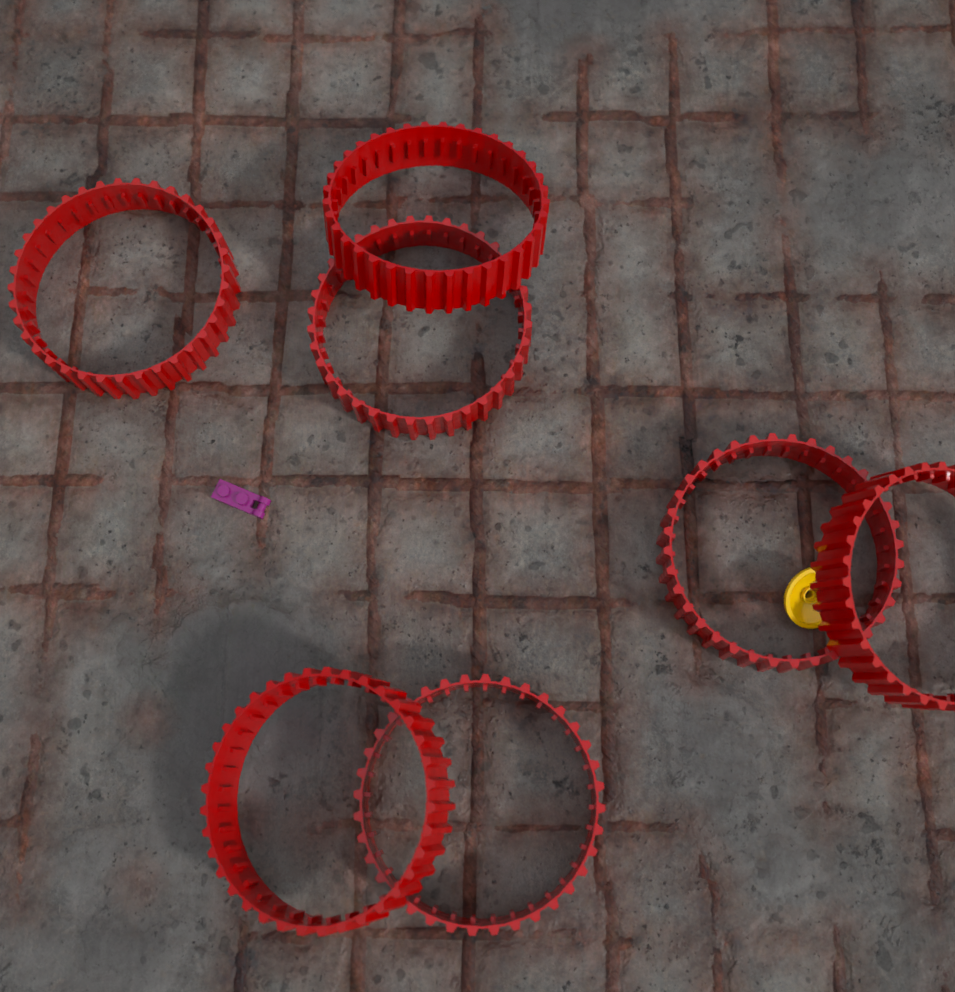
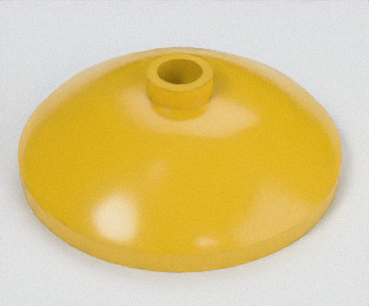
M810 567L800 571L789 582L784 594V608L788 617L795 624L803 628L814 629L818 628L822 619L820 612L814 611L812 604L817 602L816 592L810 589V583L815 581L816 572Z

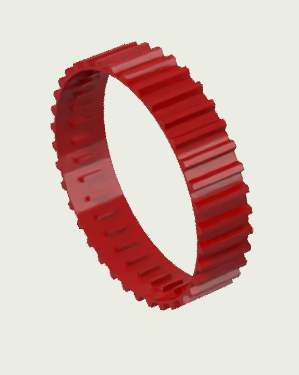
M422 122L420 126L413 127L407 123L403 125V128L397 130L389 127L386 128V133L381 135L373 133L370 134V140L356 142V148L353 151H344L343 161H335L333 164L334 172L327 174V185L323 186L324 199L322 200L329 254L334 256L335 267L343 268V277L346 280L353 279L358 291L365 289L369 291L370 297L373 300L382 298L387 300L388 306L393 307L396 304L406 306V311L410 312L415 308L424 309L426 314H432L434 310L442 309L446 314H451L453 309L456 308L471 311L472 305L480 303L483 306H488L490 299L495 297L503 299L506 297V291L509 289H519L520 280L529 279L532 267H538L540 255H543L550 204V199H547L548 186L543 185V174L536 173V163L534 161H527L526 153L523 150L516 151L513 149L512 142L498 140V135L495 133L487 135L482 133V129L478 127L471 130L466 129L464 124L459 123L455 127L448 126L446 122H440L439 125H429L428 122ZM417 166H450L483 174L509 188L529 209L534 223L532 231L520 244L494 260L461 269L426 270L391 263L365 251L343 232L340 223H338V218L342 207L358 189L382 175Z
M115 178L114 183L108 185L98 181L95 188L87 190L85 187H80L77 195L73 197L64 195L62 203L56 208L53 206L46 208L48 214L42 220L35 219L33 221L35 228L31 234L24 233L22 238L25 240V244L22 249H17L14 253L18 258L17 265L9 269V272L14 276V282L8 284L7 290L13 294L14 299L8 303L9 307L17 314L13 322L23 332L20 336L32 348V352L66 382L71 381L80 390L84 391L89 388L96 396L100 397L107 392L114 399H120L122 394H129L133 399H138L141 393L149 392L151 396H156L158 389L167 387L171 391L175 389L176 382L182 379L187 382L192 380L191 373L196 369L204 371L207 368L205 361L210 356L217 357L220 354L217 347L221 342H228L229 336L226 333L228 327L235 326L236 324L233 311L240 309V303L235 294L241 292V287L236 279L239 272L233 261L234 257L214 219L208 217L204 207L200 204L195 206L191 197L187 194L180 197L175 187L169 186L163 189L154 180L149 185L142 184L139 178H134L131 183H123L121 178ZM127 210H159L178 215L189 222H193L202 232L205 231L211 243L216 242L213 246L218 256L221 257L218 259V262L221 266L222 274H220L221 285L215 307L206 324L195 338L167 360L147 369L127 374H93L92 372L80 371L75 366L71 368L61 358L56 360L58 357L47 347L48 344L41 338V331L38 328L36 317V298L45 268L62 244L89 223L104 216Z
M426 215L424 221H415L413 216H407L406 221L400 223L390 219L388 220V226L379 228L373 225L371 226V233L365 236L358 233L354 236V243L377 257L390 251L414 246H437L456 250L475 258L481 263L502 256L499 252L500 245L497 242L489 244L485 240V233L482 231L474 234L468 230V224L466 223L458 227L451 225L450 218H445L442 222L433 221L430 215ZM332 258L327 261L329 266L327 273H320L317 277L320 284L319 289L312 290L311 292L314 306L308 308L307 311L312 323L307 326V332L312 341L309 345L323 381L328 385L333 398L340 399L342 407L347 413L354 411L358 422L363 424L369 421L372 423L374 431L380 432L383 428L390 430L392 437L395 438L400 433L409 434L411 440H416L418 435H428L430 440H435L438 433L445 432L451 437L454 436L455 429L461 427L467 431L472 429L471 422L476 421L478 418L486 421L488 419V412L492 408L499 410L502 407L504 395L512 396L514 393V380L521 381L523 377V364L528 362L532 333V305L528 303L527 286H521V280L519 289L508 290V293H511L514 298V307L518 308L517 321L518 324L522 323V328L518 329V339L521 340V343L516 344V357L514 360H510L509 369L506 374H502L501 380L494 387L492 386L488 393L461 409L437 416L408 417L382 412L378 408L375 409L366 405L365 401L358 400L349 389L346 391L343 388L339 377L334 378L332 375L334 370L331 363L326 364L325 359H329L325 347L323 348V343H326L323 334L324 327H326L325 319L336 293L346 281L343 277V268H336Z
M769 433L762 440H758L755 435H751L741 445L736 440L730 442L724 452L717 448L711 453L706 462L700 460L691 474L685 476L666 507L668 510L660 521V526L664 529L656 540V544L662 547L661 552L656 557V564L663 567V573L658 579L659 583L667 585L669 593L665 596L666 602H674L677 608L674 614L675 618L685 620L689 625L686 631L689 635L697 634L703 639L701 645L703 648L714 647L719 650V658L723 660L728 657L737 659V665L742 668L750 664H756L757 670L760 672L776 667L778 673H784L796 668L798 671L838 659L839 655L836 650L829 651L827 647L817 651L819 656L811 657L810 653L800 655V659H792V655H786L782 659L773 658V654L762 656L754 653L752 649L744 650L736 645L737 643L727 641L720 635L721 633L711 629L705 623L706 620L696 613L693 608L694 605L690 604L684 594L685 589L681 587L677 578L678 569L675 570L673 562L675 551H672V541L676 536L673 533V525H676L679 520V516H676L678 508L682 509L686 500L682 499L685 492L690 495L696 487L693 483L697 480L702 482L708 475L707 472L711 470L715 472L722 464L727 462L731 464L736 459H748L751 456H775L792 459L823 472L837 482L847 493L856 491V484L868 481L866 477L869 472L866 469L858 471L851 465L853 458L850 456L842 459L836 455L835 447L831 445L826 449L818 447L816 439L810 438L806 443L798 441L795 434H789L786 439H778L775 433ZM880 496L874 501L864 516L872 533L877 557V578L873 597L868 603L869 607L865 615L859 618L866 639L873 636L870 628L881 625L886 620L882 612L894 606L896 601L891 597L893 590L900 588L902 583L896 578L897 570L904 567V561L898 558V549L904 547L903 541L896 539L895 529L900 526L899 522L891 520L888 511L892 508L890 502H883Z
M943 461L929 465L927 462L875 475L870 477L868 481L856 484V491L845 493L841 496L842 505L830 509L829 512L832 519L830 522L821 525L820 529L824 535L821 541L814 543V548L818 551L817 561L810 564V568L816 572L815 581L810 583V589L816 592L817 602L812 604L814 611L820 612L822 622L818 625L819 631H826L830 639L826 645L828 650H836L840 656L838 665L841 668H849L853 672L852 680L855 683L867 684V692L869 694L884 695V702L902 704L903 708L955 711V693H948L947 696L922 694L900 681L885 667L871 648L862 631L851 591V559L857 531L871 505L883 492L889 490L888 487L916 480V482L932 484L955 497V465L947 467Z
M323 667L322 670L304 668L302 674L285 673L283 682L268 681L266 683V691L262 693L253 691L249 695L250 703L246 707L238 706L234 710L236 718L232 724L224 723L222 729L225 735L221 742H214L212 749L216 754L213 762L206 763L205 770L210 774L208 783L201 785V792L206 794V804L200 808V814L206 816L207 826L202 830V834L204 837L210 838L212 847L207 854L209 858H216L219 868L216 871V875L218 878L225 877L230 885L227 892L230 896L239 895L243 899V910L259 912L258 921L261 923L276 921L277 930L281 932L296 928L298 936H305L316 932L318 936H326L336 932H346L370 925L371 922L385 919L389 916V911L402 908L407 904L406 896L419 893L423 889L420 880L425 876L434 874L436 869L432 862L436 856L444 855L446 848L441 842L444 834L451 833L452 826L447 822L448 812L455 810V803L449 800V790L455 787V780L449 779L447 768L452 762L451 758L443 757L440 749L445 741L443 737H435L432 732L435 724L431 718H424L420 715L422 706L417 702L407 701V692L390 687V682L373 678L371 675L350 670ZM344 681H349L348 686L357 688L365 686V692L378 694L382 702L389 703L395 710L394 712L401 716L406 727L410 730L420 752L425 772L427 793L425 821L421 838L411 863L408 864L401 879L394 883L395 886L388 894L380 896L378 903L363 907L364 912L359 914V911L345 914V919H341V915L322 918V914H307L305 911L297 910L281 900L257 874L248 858L240 833L237 808L239 778L252 741L262 725L276 709L300 692L310 690L311 687L317 685L327 686L329 682L331 684L344 685Z
M466 674L461 675L460 682L450 684L447 679H442L440 687L432 691L425 686L421 688L420 697L414 701L407 697L406 700L417 702L420 705L426 701L431 704L434 702L432 698L440 694L446 693V696H451L450 691L464 688V692H469L470 687H483L485 692H487L488 687L502 689L501 694H506L507 690L519 694V699L522 701L524 697L531 699L537 703L535 708L539 710L542 706L553 715L550 718L553 722L557 719L566 729L563 732L565 736L570 734L574 739L577 747L573 749L575 752L580 751L585 765L581 767L582 770L587 769L590 784L586 785V789H591L592 796L591 804H587V809H591L590 824L585 823V829H588L585 843L580 842L579 847L582 849L580 856L576 862L571 861V871L564 879L562 877L558 879L560 884L549 893L546 890L544 892L545 897L535 904L532 901L528 902V907L524 910L515 912L512 909L509 910V915L495 917L494 913L491 914V918L486 919L476 918V914H471V918L456 916L457 912L452 911V914H447L437 910L438 905L434 904L433 907L426 905L420 900V895L416 897L413 895L406 896L408 904L406 912L412 915L419 911L421 914L426 915V924L430 926L437 920L445 923L447 932L453 933L456 927L467 928L469 936H475L478 929L488 928L491 935H498L499 927L510 925L516 931L520 929V921L531 918L534 922L539 921L540 911L544 910L547 906L553 910L559 907L557 898L564 892L572 895L575 891L572 882L576 879L577 875L586 876L588 870L585 868L584 863L588 856H596L598 851L592 845L595 835L603 833V827L597 823L598 814L605 812L606 805L599 802L598 792L604 789V783L596 781L594 771L600 765L597 760H591L587 752L591 747L590 741H582L577 734L580 725L577 722L569 723L563 717L566 710L563 706L554 708L548 703L549 695L542 693L540 696H536L530 692V685L524 683L520 688L511 685L509 677L504 676L501 682L490 680L489 674H483L480 680L470 681ZM390 712L387 715L390 723L384 730H375L374 735L377 741L374 747L365 748L364 754L368 758L365 768L358 769L356 774L362 778L361 789L355 790L353 794L354 798L360 800V810L354 813L353 816L354 820L361 822L363 831L357 836L358 842L366 843L369 851L364 858L366 864H375L376 869L379 871L375 878L378 883L386 882L391 889L395 886L394 883L397 880L391 873L394 869L392 867L388 868L381 857L383 850H378L375 844L374 836L377 834L376 831L372 832L369 817L373 816V811L369 812L368 799L373 796V792H369L371 777L376 776V773L373 772L374 764L377 758H382L380 750L385 741H391L392 738L389 735L397 725L401 727L404 724L401 716L394 712Z

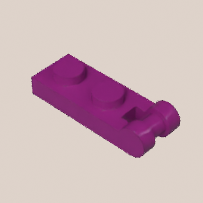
M219 479L211 495L212 499L259 519L264 518V511L271 503V500L264 496L257 495L222 479ZM258 502L259 504L257 508H252L254 503Z

